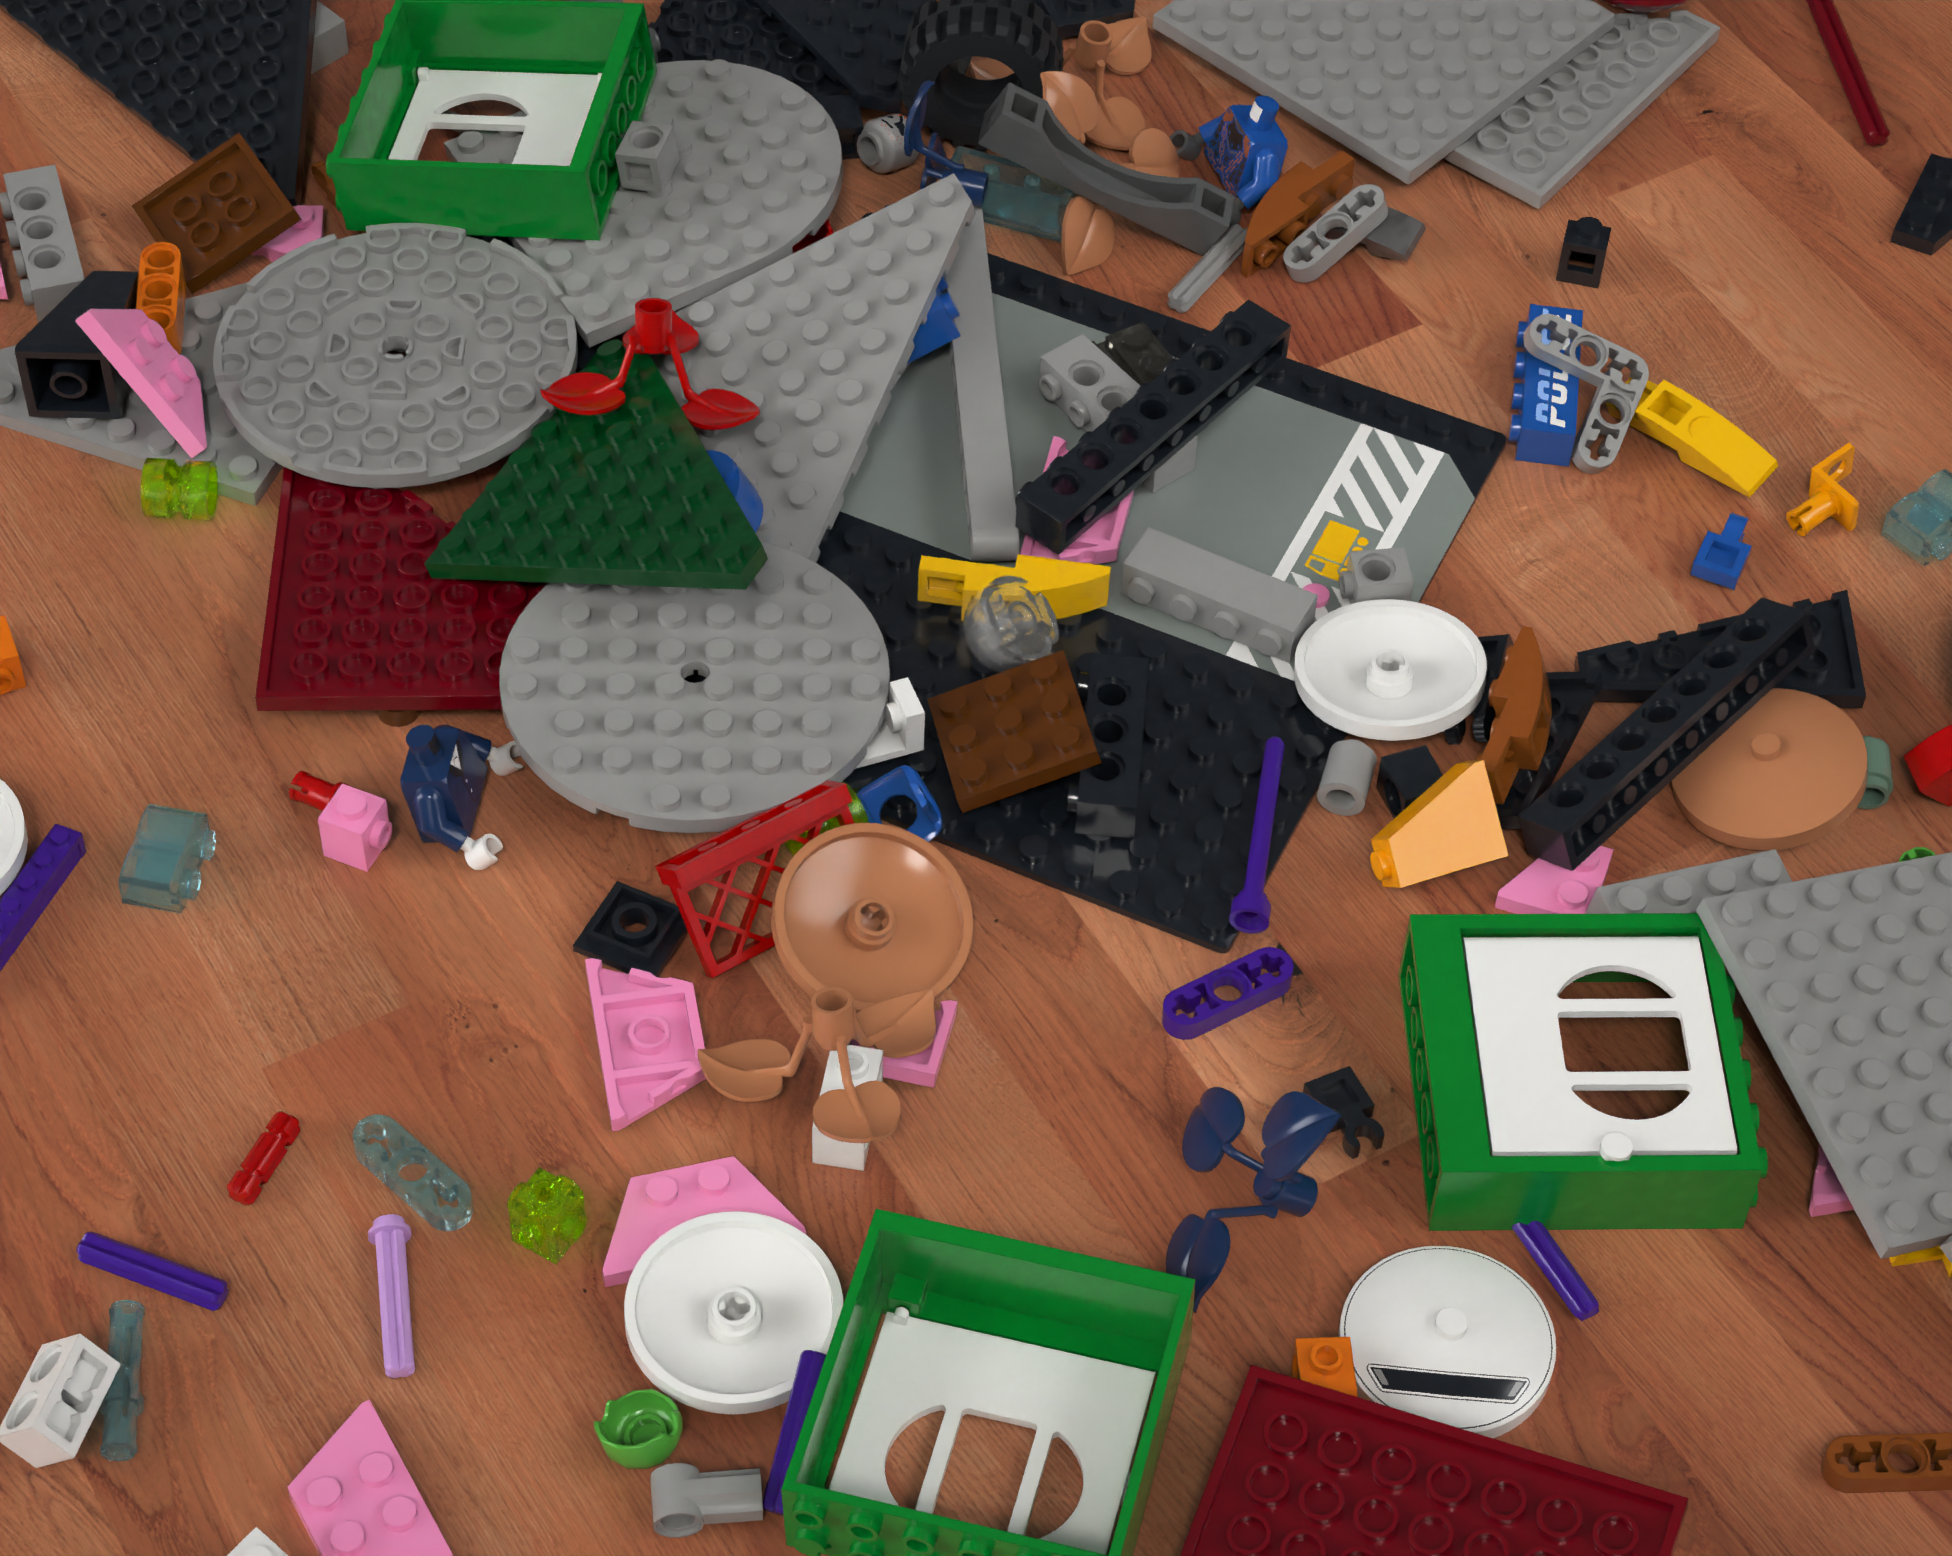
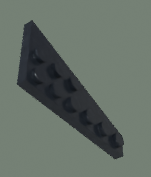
M1848 591L1832 593L1830 600L1813 604L1810 599L1793 602L1792 607L1808 612L1815 650L1773 688L1791 689L1816 695L1838 708H1863L1866 692ZM1742 614L1698 624L1697 631L1677 635L1675 630L1659 633L1657 640L1641 644H1635L1628 640L1577 652L1574 664L1575 672H1601L1603 686L1595 701L1645 702Z

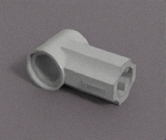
M672 1463L658 1467L651 1473L653 1529L661 1536L681 1538L699 1532L705 1524L763 1520L760 1468L700 1473L699 1469L693 1465Z

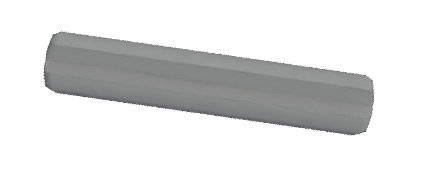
M1235 224L1222 235L1168 293L1169 300L1167 305L1170 309H1175L1179 313L1188 311L1244 251L1247 228L1243 229L1239 224Z

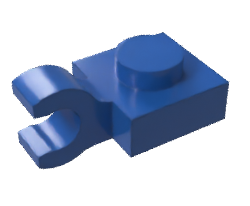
M1731 512L1721 535L1708 531L1693 562L1690 575L1735 590L1752 547L1742 543L1745 535L1743 532L1749 518Z

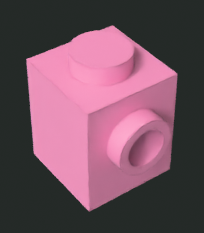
M341 784L318 818L323 855L368 872L381 851L386 847L392 834V823L389 822L386 799L345 784Z

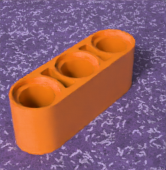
M156 242L145 247L140 255L136 309H141L149 319L155 320L163 328L167 341L180 355L183 343L186 282L180 249L172 243Z

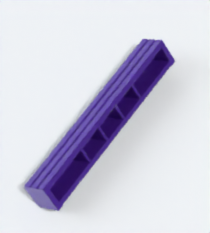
M54 824L0 899V971L77 863L85 855L86 848L81 832Z

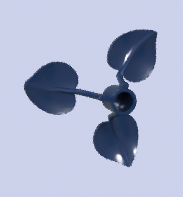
M924 81L915 95L907 116L904 131L905 155L911 157L913 149L925 155V167L921 176L920 190L935 183L937 179H943L954 173L971 199L973 206L982 207L988 188L989 173L964 168L965 164L956 163L948 159L939 134L936 132L932 133L927 147L923 144L921 129L927 109L928 91L935 84L933 81Z
M1212 1087L1203 1093L1200 1098V1104L1194 1108L1190 1115L1183 1136L1182 1152L1186 1164L1197 1172H1210L1217 1167L1224 1153H1226L1234 1160L1258 1172L1254 1179L1253 1189L1263 1205L1210 1209L1204 1219L1195 1214H1190L1176 1228L1166 1253V1273L1195 1279L1194 1313H1197L1201 1298L1218 1278L1230 1251L1231 1241L1228 1227L1219 1219L1259 1215L1274 1219L1277 1216L1278 1210L1296 1217H1302L1313 1208L1318 1194L1317 1183L1314 1178L1297 1171L1319 1147L1342 1116L1338 1111L1302 1092L1293 1091L1283 1095L1273 1105L1262 1128V1140L1266 1146L1261 1152V1157L1264 1159V1164L1240 1152L1231 1144L1240 1134L1245 1123L1244 1108L1239 1098L1233 1092L1221 1087Z

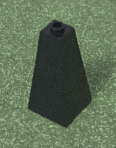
M92 271L16 344L15 356L29 417L121 419L128 383L75 320L89 309H136L138 272Z

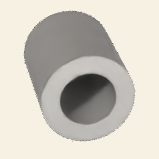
M1350 739L1338 741L1331 746L1317 792L1319 803L1329 812L1342 816H1351L1363 810L1377 763L1376 754L1365 743Z

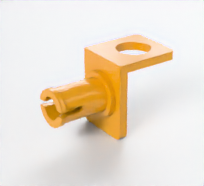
M1847 443L1811 468L1808 494L1810 498L1786 514V520L1793 531L1802 526V528L1797 530V535L1806 536L1809 531L1829 517H1833L1848 531L1856 528L1859 502L1838 484L1839 481L1852 472L1855 447L1851 443ZM1842 460L1838 469L1829 476L1828 473L1831 468Z

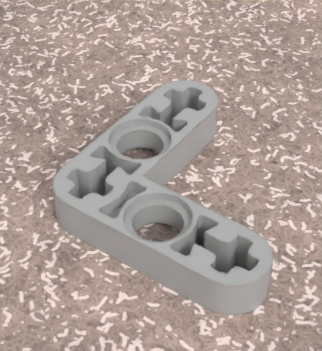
M1541 314L1524 331L1523 341L1527 351L1534 357L1597 387L1574 442L1572 459L1576 467L1582 472L1599 474L1614 461L1648 381V365L1637 354L1553 314ZM1544 328L1551 331L1549 338L1552 341L1548 345L1541 342L1542 334L1540 332ZM1567 338L1571 339L1572 342L1567 346L1564 354L1560 352L1564 347L1562 343ZM1585 345L1593 349L1597 357L1596 364L1594 366L1581 364L1576 358V347ZM1608 357L1611 358L1612 361L1607 366L1609 369L1605 373L1600 372L1608 361ZM1624 367L1631 370L1630 377L1632 380L1628 384L1622 381L1623 374L1620 371ZM1602 403L1614 404L1619 409L1621 414L1619 423L1611 424L1603 420L1599 411ZM1599 434L1605 435L1606 437L1601 441L1598 448V453L1601 456L1597 460L1591 459V450L1588 447L1597 439Z

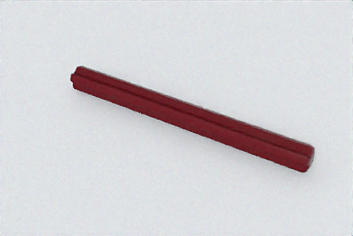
M1806 0L1867 144L1872 147L1878 144L1881 146L1885 145L1888 142L1887 137L1890 135L1889 128L1834 1Z

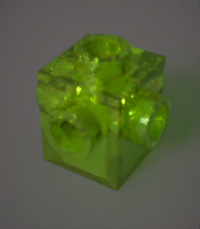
M539 1167L527 1183L521 1182L514 1188L508 1199L507 1209L509 1211L512 1241L555 1265L569 1247L581 1237L585 1230L587 1216L585 1215L584 1193L573 1180L566 1176H555Z

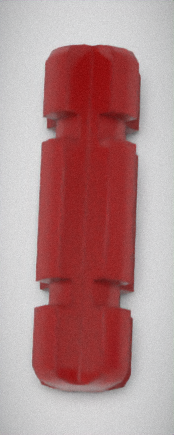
M283 1111L273 1115L265 1127L269 1132L261 1133L240 1165L243 1171H236L227 1184L229 1197L232 1200L240 1202L245 1206L254 1203L262 1191L259 1185L268 1182L287 1153L284 1147L291 1146L300 1133L299 1121L296 1117L288 1115Z

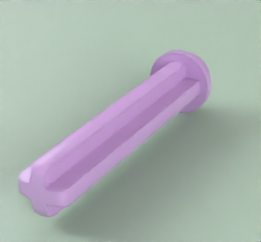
M387 1214L373 1221V1226L368 1231V1240L376 1246L385 1374L389 1378L396 1379L399 1377H409L415 1371L405 1245L410 1240L412 1234L410 1226L405 1223L403 1217Z

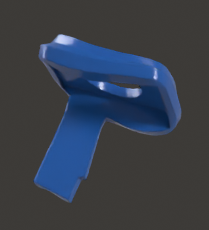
M907 765L897 767L868 784L856 794L858 813L862 823L882 824L880 816L884 804L891 798L905 796L914 801L918 810L914 824L906 829V831L930 842L942 830L941 811L920 775L913 767Z

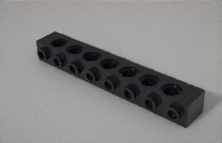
M1249 299L1234 312L1229 311L1226 313L1219 325L1207 335L1199 336L1185 354L1179 359H1172L1166 365L1163 372L1152 382L1142 384L1134 397L1122 407L1114 408L1100 426L1092 432L1088 431L1083 434L1076 446L1063 457H1056L1041 476L1033 482L1025 483L1021 487L1015 499V504L1017 505L1015 527L1059 555L1287 358L1291 325Z
M1761 597L1518 815L1527 854L1570 871L1576 869L1815 650L1808 612Z

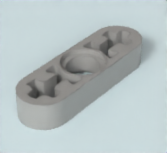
M1364 184L1354 188L1289 244L1284 251L1283 259L1290 278L1300 283L1316 280L1379 226L1388 215V205L1383 190L1373 184ZM1343 227L1347 229L1346 233L1338 239L1325 238L1327 232L1333 228Z

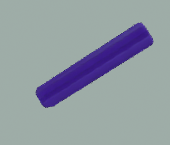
M1532 1221L1528 1225L1520 1222L1514 1224L1512 1229L1572 1314L1581 1321L1596 1315L1599 1312L1597 1299L1543 1223Z
M86 1232L77 1246L76 1252L80 1262L212 1311L219 1310L228 1296L227 1282L223 1279L96 1232Z
M804 1350L800 1355L762 1501L763 1509L773 1514L784 1516L781 1488L826 1358V1354L822 1352Z

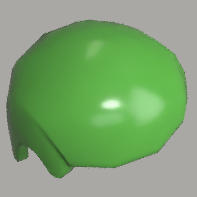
M654 1389L632 1390L617 1400H608L601 1422L594 1421V1430L607 1456L626 1469H650L662 1464L677 1447L683 1427L682 1415L674 1401Z

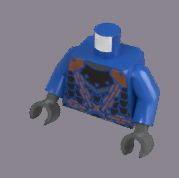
M1268 96L1256 97L1253 105L1239 104L1228 107L1223 114L1198 127L1200 132L1193 136L1183 130H1177L1170 136L1173 145L1181 147L1176 150L1178 157L1187 161L1195 160L1201 152V145L1207 144L1204 154L1226 191L1235 196L1230 227L1239 223L1241 218L1240 210L1244 207L1249 210L1256 203H1259L1271 186L1279 179L1285 159L1288 142L1275 121L1279 104Z

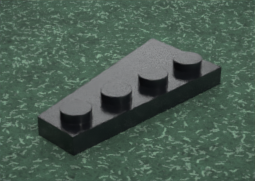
M1600 671L1546 672L1552 705L1551 726L1546 750L1538 771L1519 769L1504 804L1495 803L1501 829H1521L1518 815L1551 787L1603 686Z

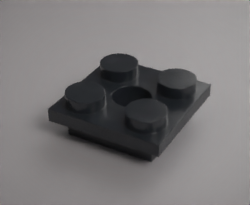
M617 881L573 944V951L589 958L602 960L603 964L629 974L631 968L651 972L654 976L659 977L687 935L688 930L677 905ZM635 923L646 926L645 929L639 932H629L623 929L625 926Z

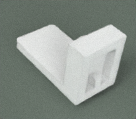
M908 677L890 682L889 703H886L884 723L881 730H877L876 735L868 745L867 755L856 768L924 750L925 712Z

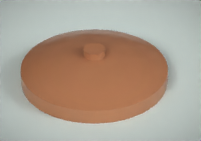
M1772 688L1671 781L1675 801L1685 818L1700 832L1718 842L1741 849L1759 851L1793 848L1815 841L1832 832L1847 820L1857 808L1864 795L1868 781L1867 749L1856 724L1834 704L1806 692Z
M855 823L839 826L816 836L794 855L785 868L774 893L771 909V928L776 950L784 967L794 981L808 995L812 997L815 992L825 987L844 988L851 993L853 1006L856 1007V1013H858L862 1009L876 1003L930 988L934 992V1001L938 999L956 979L967 959L973 938V912L967 889L954 866L937 848L921 837L898 827L879 823Z

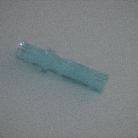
M133 1300L117 1301L109 1308L110 1325L107 1354L121 1365L99 1407V1411L104 1415L100 1453L104 1458L112 1461H126L132 1459L135 1453H137V1419L144 1409V1396L139 1392L145 1308L142 1304Z

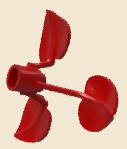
M646 298L635 304V325L623 336V346L627 350L619 374L615 379L611 380L607 376L598 373L582 372L563 377L545 390L540 389L542 397L561 410L580 415L607 413L620 407L626 401L625 393L619 390V388H622L625 384L634 353H662L672 355L685 398L689 401L681 409L692 426L706 430H722L739 426L755 419L756 416H760V408L735 392L712 388L698 395L692 390L681 354L692 350L698 345L699 334L691 325L677 316L672 310V304L669 301L661 298Z

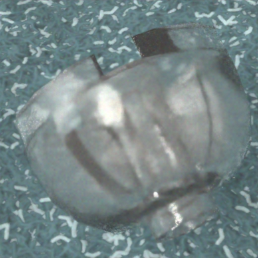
M1005 575L994 579L975 594L964 614L963 629L968 646L983 665L995 672H1003L1053 654L1054 652H1051L1052 645L1058 642L1059 639L1056 616L1048 600L1041 592L1034 596L1028 589L1023 587L1029 582L1021 577Z

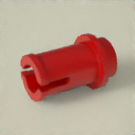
M302 770L295 775L291 784L302 788L300 791L289 788V797L293 801L301 802L323 811L341 784L345 783L339 782L335 785Z

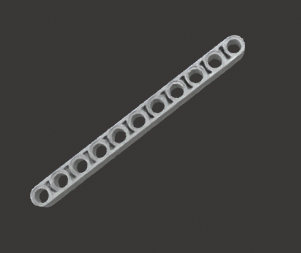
M974 206L976 213L970 226L964 227L958 240L960 246L948 274L944 275L949 288L944 290V293H950L960 312V316L954 320L961 336L950 341L949 348L970 554L972 562L1016 561L1019 554V530L1015 527V494L982 207Z

